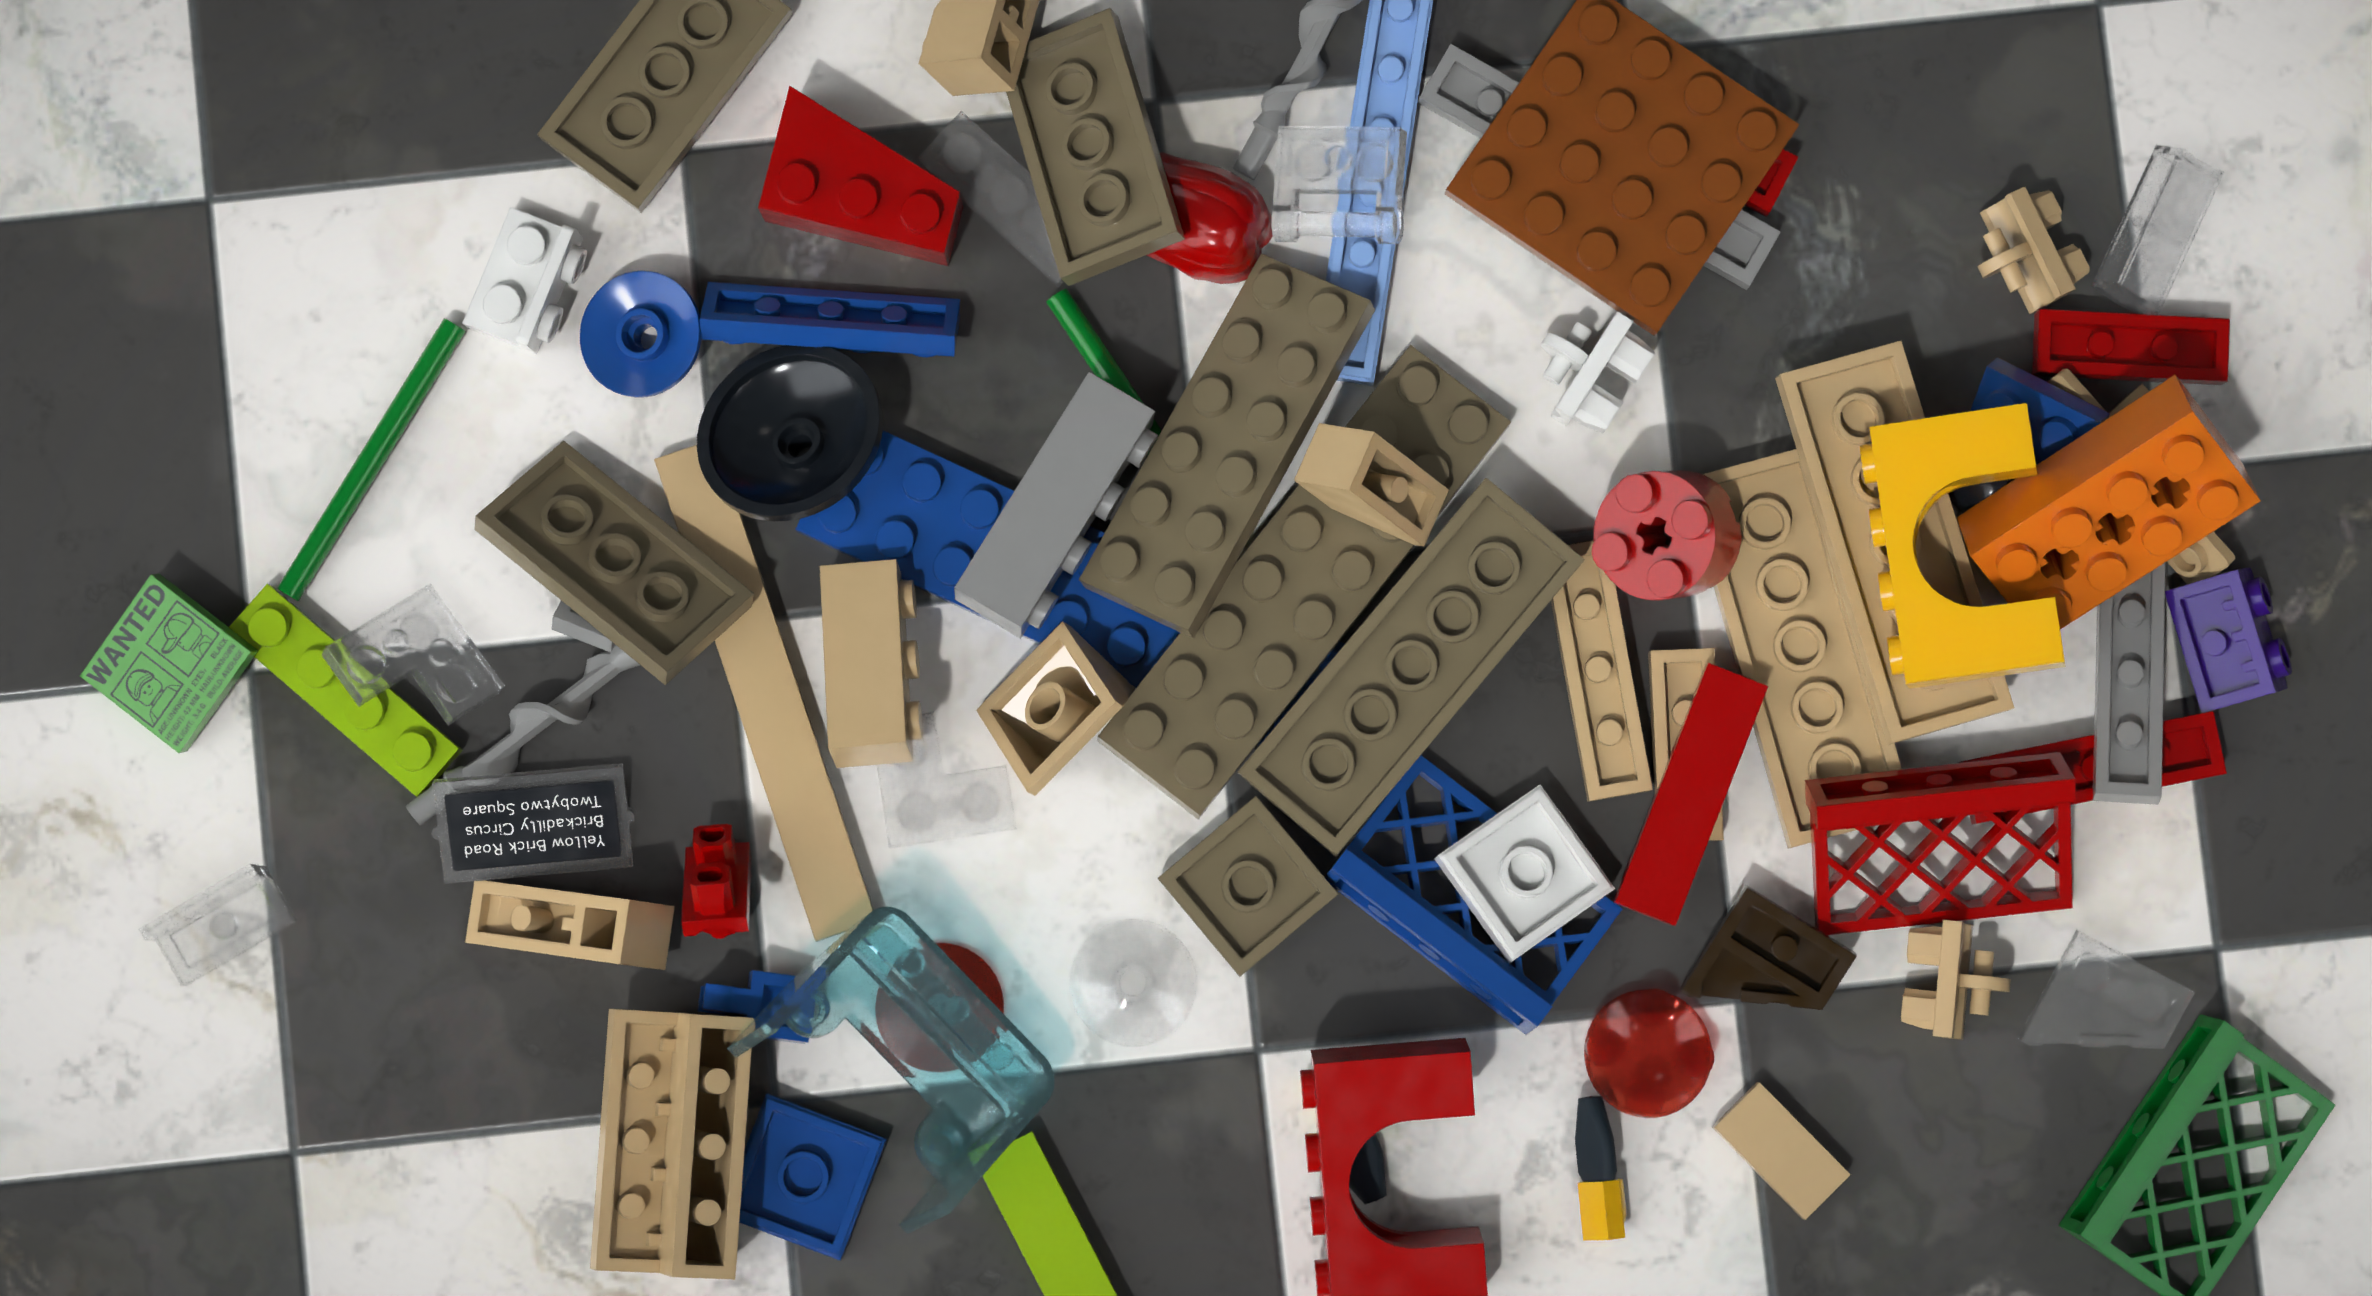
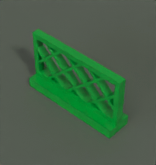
M2202 1014L2198 1016L2058 1225L2076 1239L2098 1251L2159 1296H2184L2169 1285L2165 1258L2195 1252L2199 1275L2185 1296H2209L2336 1106L2243 1038L2244 1034L2225 1020ZM2238 1053L2253 1064L2257 1090L2227 1096L2224 1072ZM2269 1076L2282 1086L2270 1088ZM2213 1090L2214 1099L2206 1100ZM2295 1094L2311 1105L2296 1129L2277 1132L2272 1098ZM2259 1101L2264 1135L2235 1141L2229 1107ZM2216 1109L2221 1144L2192 1149L2188 1130L2189 1124L2197 1113ZM2287 1141L2283 1149L2280 1150L2279 1143ZM2177 1143L2179 1152L2170 1154ZM2266 1145L2269 1170L2260 1182L2242 1185L2236 1151ZM2223 1154L2229 1188L2199 1194L2194 1160ZM2181 1163L2186 1197L2156 1202L2152 1179L2161 1166ZM2251 1195V1197L2245 1204L2244 1196ZM2142 1196L2143 1205L2134 1207ZM2231 1199L2234 1217L2233 1224L2225 1235L2206 1238L2201 1205ZM2188 1207L2193 1241L2163 1247L2158 1213ZM2145 1216L2150 1250L2125 1254L2110 1243L2125 1220ZM2216 1248L2209 1258L2208 1249ZM2152 1261L2154 1274L2139 1263Z

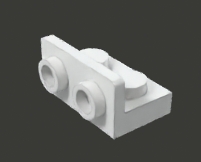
M510 207L462 324L469 329L537 355L541 342L550 343L559 328L563 308L557 306L566 282L575 284L583 269L587 249L581 247L584 239L576 228L563 224L561 227Z

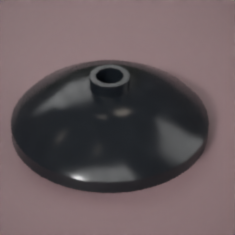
M789 345L767 350L748 359L734 369L719 384L707 402L697 433V455L701 471L712 490L725 504L750 518L775 522L797 520L814 515L843 499L857 486L871 467L882 439L883 411L881 401L875 386L865 371L854 360L837 350L825 346L804 347ZM812 446L807 453L797 457L798 452L802 448Z

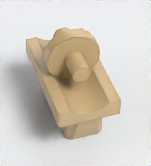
M2022 187L1980 212L1989 231L1983 238L1993 257L1977 267L1983 279L2001 272L2010 293L2018 290L2029 314L2047 307L2075 290L2074 284L2089 273L2090 267L2080 248L2071 244L2056 250L2047 232V229L2062 221V210L2052 191L2048 190L2029 194L2026 187Z
M1943 920L1942 927L1931 926L1909 930L1907 963L1939 966L1937 991L1905 988L1902 1000L1901 1022L1933 1030L1932 1036L1963 1040L1967 989H1972L1969 1014L1989 1016L1991 991L2010 992L2011 979L1992 977L1994 952L1975 950L1973 975H1969L1973 925L1964 924L1961 921Z

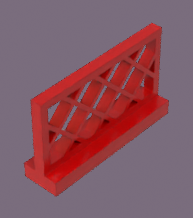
M2060 752L1805 780L1806 805L1810 811L1815 928L1826 935L1943 923V920L1961 921L2073 908L2071 802H2076L2075 777ZM2053 806L2054 823L2036 841L2014 826L2030 809ZM2007 811L2003 816L1998 813ZM1983 814L1995 825L1972 849L1951 833L1966 816ZM1943 818L1939 823L1934 820ZM1919 821L1931 832L1909 855H1906L1887 840L1902 823ZM1879 825L1876 830H1874L1873 828L1870 827V826ZM1855 828L1867 839L1843 862L1828 851L1827 831ZM2008 833L2028 850L2003 874L1985 860L1984 857ZM1944 840L1964 857L1940 881L1920 864ZM2053 844L2054 856L2048 852V850ZM1880 847L1900 864L1878 887H1875L1856 871ZM2041 859L2055 870V890L2028 893L2016 883ZM1828 864L1836 870L1830 878ZM1975 866L1996 881L1981 898L1965 900L1953 891ZM1911 873L1933 888L1918 905L1901 907L1889 897ZM1847 880L1869 895L1855 912L1831 914L1830 898ZM2009 891V892H2011L2013 895H2005V894ZM1946 898L1950 902H1942V900ZM1882 905V906L1885 907L1886 909H1878V908Z

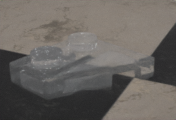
M2076 929L2018 1038L2029 1046L2080 1044L2081 1047L2108 1048L2111 1045H2129L2132 1048L2164 1049L2195 992L2180 982Z

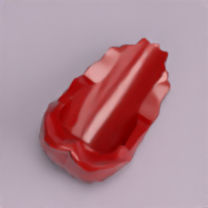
M1160 152L1185 240L1146 256L1177 268L1195 280H1205L1218 284H1232L1245 281L1260 254H1262L1261 249L1269 243L1275 230L1276 223L1262 195L1249 182H1246L1233 172L1196 160L1183 159Z

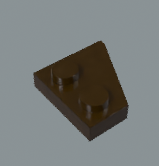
M1745 885L1680 989L1682 993L1689 997L1701 998V996L1740 999V1002L1780 1003L1789 1004L1791 1007L1823 1010L1857 955L1851 949L1748 885Z

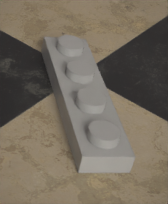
M2166 562L2097 606L2093 801L2158 805L2162 797Z

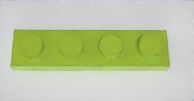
M266 584L229 626L230 629L258 650L254 657L416 797L429 789L463 751L273 586Z

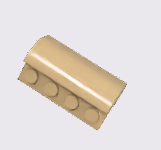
M609 1009L590 1269L595 1271L661 1273L669 1277L735 1280L754 1018Z

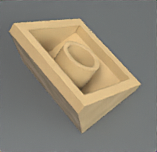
M1062 621L976 711L1026 791L1036 796L1125 705L1135 688L1070 625Z

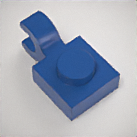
M752 970L749 972L747 989L706 983L705 986H700L697 1012L754 1018L752 1037L806 1044L809 1042L816 978Z

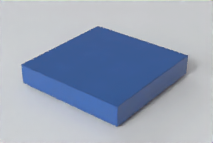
M766 1094L744 1150L739 1223L841 1261L888 1138L771 1094Z

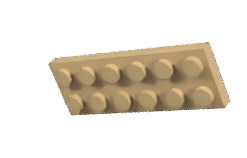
M1902 341L1778 375L1775 380L1886 744H1894L2014 709L2005 675L1911 689L1906 685L1904 674L1892 675L1887 637L1896 636L1899 633L1895 610L1883 611L1878 573L1887 572L1890 569L1886 546L1874 547L1869 509L1881 506L1877 482L1865 484L1860 445L1872 444L1870 426L1925 418ZM1947 494L1933 505L1920 526L1916 544L1918 566L1928 584L1940 595L1962 605L1983 607L1949 494Z
M1797 449L1703 474L1713 479L1727 492L1732 501L1729 503L1734 512L1736 522H1740L1742 538L1737 560L1725 579L1714 586L1738 674L1768 686L1753 728L1788 849L1811 843L1810 811L1806 805L1805 780L1902 769L1895 743L1887 745ZM1856 829L1827 831V838L1855 831Z

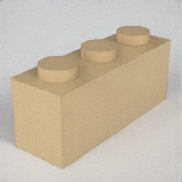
M896 559L820 566L828 750L836 768L913 762L912 740L923 739L920 701L910 702L909 679L920 678L917 641H907L906 619L917 617L914 581H903L901 579V572Z

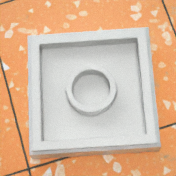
M1541 784L1435 858L1437 864L1509 964L1615 889Z

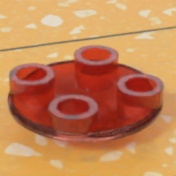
M1657 988L1630 991L1614 998L1596 1014L1585 1038L1584 1061L1593 1087L1609 1105L1631 1116L1657 1118L1681 1110L1696 1098L1704 1087L1712 1069L1714 1051L1704 1022L1690 1005L1666 991Z

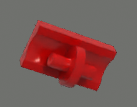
M730 824L701 825L693 828V846L686 847L681 918L684 937L696 936L703 931L716 939H723L736 932H749L752 859L750 843H735L732 825Z

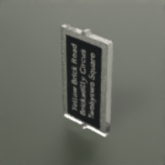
M623 763L434 779L432 782L437 824L432 830V837L439 840L444 884L634 867L630 823L634 821L635 811L628 807Z

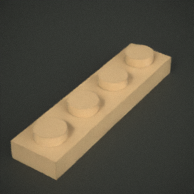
M1594 541L1568 545L1585 560L1551 600L1587 802L1653 790L1616 586L1593 560L1591 550Z

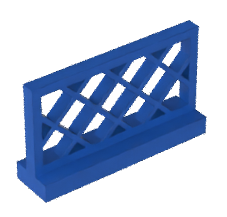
M1420 755L1384 798L1326 874L1325 879L1338 892L1527 1035L1537 1028L1553 1007L1554 1001L1620 914L1622 908L1605 896L1591 906L1601 915L1588 933L1563 936L1561 927L1552 933V937L1545 938L1531 948L1554 946L1558 973L1545 991L1524 975L1521 956L1511 962L1512 965H1510L1496 954L1501 952L1495 944L1484 945L1472 935L1469 915L1471 910L1456 889V904L1433 906L1421 896L1418 872L1442 869L1436 861L1416 863L1411 828L1445 824L1448 846L1450 847L1458 842L1456 823L1478 820L1483 824L1498 813ZM1418 775L1440 791L1444 815L1419 818L1409 817L1406 791ZM1452 801L1467 812L1454 813ZM1397 804L1400 820L1383 822ZM1401 830L1406 864L1382 867L1362 851L1374 833ZM1408 874L1409 886L1394 875ZM1459 913L1461 926L1445 914ZM1580 943L1567 960L1564 945Z

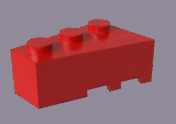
M789 85L758 206L765 222L949 266L963 210L960 192Z

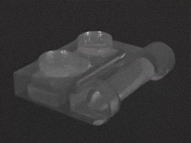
M1279 126L1271 226L1274 240L1276 242H1297L1299 236L1376 237L1378 244H1400L1404 231L1402 195L1407 132L1401 127ZM1300 194L1376 195L1375 212L1300 211L1299 197Z

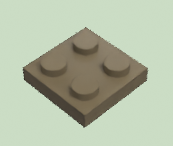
M1257 796L1158 877L1161 884L1239 977L1338 895Z

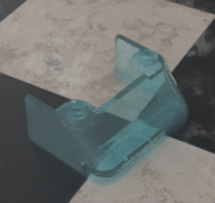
M881 907L861 918L792 979L727 1049L736 1058L775 1034L784 1023L793 1032L802 1037L820 1038L835 1030L845 1018L933 1108L916 1130L914 1147L919 1161L938 1181L899 1224L909 1234L951 1213L1047 1103L1054 1090L1055 1078L1053 1069L1045 1056L908 914L894 907Z

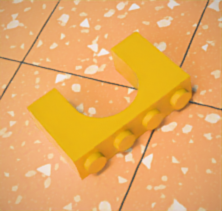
M2027 403L1870 426L1872 444L1860 445V454L1865 484L1877 482L1881 507L1869 509V518L1874 547L1886 546L1890 571L1878 573L1883 611L1895 610L1899 635L1887 637L1892 675L1904 674L1906 685L1911 689L2066 667L2055 597L1984 607L1962 605L1945 598L1935 591L1921 574L1917 561L1916 544L1920 526L1928 511L1942 497L1956 489L1969 485L2038 475Z

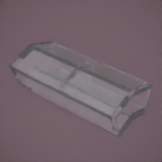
M2156 145L2091 286L2115 304L2137 314H2160L2224 171L2200 161L2184 148Z

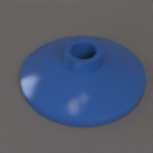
M652 271L625 273L604 284L588 303L580 326L581 352L590 373L607 389L623 396L635 398L655 396L677 385L692 368L698 356L702 339L700 314L691 295L675 280ZM654 327L657 331L656 341L652 347L644 349L641 344L642 334L646 329Z

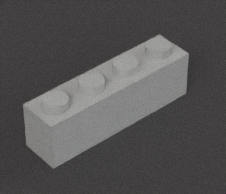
M1088 372L954 587L955 600L1020 639L1029 625L1040 629L1059 597L1051 592L1052 587L1063 570L1071 575L1076 572L1091 547L1092 542L1084 538L1096 516L1107 521L1125 491L1124 487L1117 484L1129 463L1139 468L1154 446L1158 434L1150 429L1153 426L1155 411Z

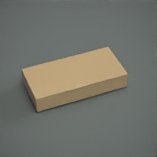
M1756 1082L1712 1126L1803 1220H1806L1851 1175L1760 1082Z

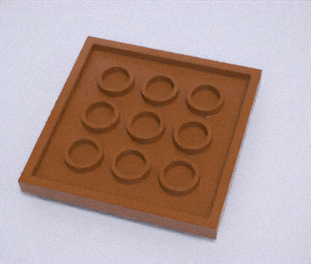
M1576 0L1447 187L1445 195L1655 336L1800 124L1617 1Z

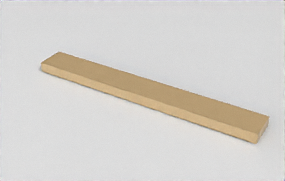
M697 445L656 458L654 461L678 533L754 593L752 607L715 640L814 939L818 942L876 922L878 920L742 516L739 512L725 504L706 481L698 461Z

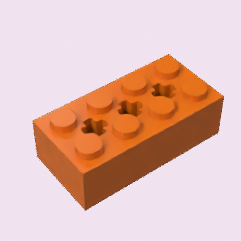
M2174 375L2037 464L2038 475L2016 478L1956 518L1970 557L2007 603L2055 597L2060 629H2062L2261 502L2241 460L2182 382Z

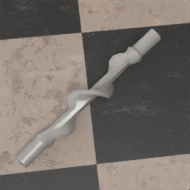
M1311 0L1300 11L1299 40L1302 48L1283 83L1264 93L1261 102L1262 113L1253 121L1255 128L1233 166L1235 171L1255 180L1275 141L1283 137L1285 114L1293 100L1302 90L1315 87L1327 71L1326 63L1322 60L1320 51L1340 14L1358 5L1363 0Z
M617 645L614 646L611 653L600 652L587 659L582 679L547 705L539 702L518 703L509 713L510 734L466 766H459L444 771V777L406 805L407 810L421 826L445 808V795L469 793L475 785L497 783L506 775L516 770L519 752L524 744L556 720L572 725L581 724L588 715L593 693L620 672L640 666V664Z

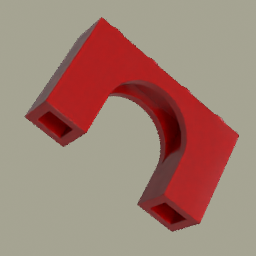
M1466 1038L1311 1050L1312 1069L1300 1070L1303 1109L1315 1108L1317 1133L1305 1134V1149L1308 1173L1320 1172L1322 1196L1309 1197L1312 1235H1325L1326 1259L1314 1260L1317 1296H1488L1485 1248L1479 1226L1411 1232L1389 1229L1374 1222L1363 1213L1349 1191L1350 1172L1358 1152L1374 1134L1385 1127L1412 1120L1475 1116L1471 1051Z

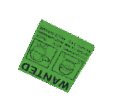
M160 573L151 574L80 677L176 752L183 753L187 752L258 650Z

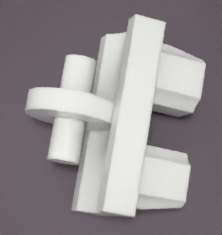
M1617 311L1590 355L1586 354L1582 348L1591 336L1592 331L1581 323L1576 322L1566 339L1552 333L1546 335L1541 343V347L1553 357V360L1543 376L1550 382L1559 385L1569 368L1578 372L1554 409L1551 417L1567 426L1571 419H1574L1586 427L1602 433L1605 432L1623 404V401L1595 384L1605 365L1635 384L1655 354L1642 339L1629 331L1634 321Z

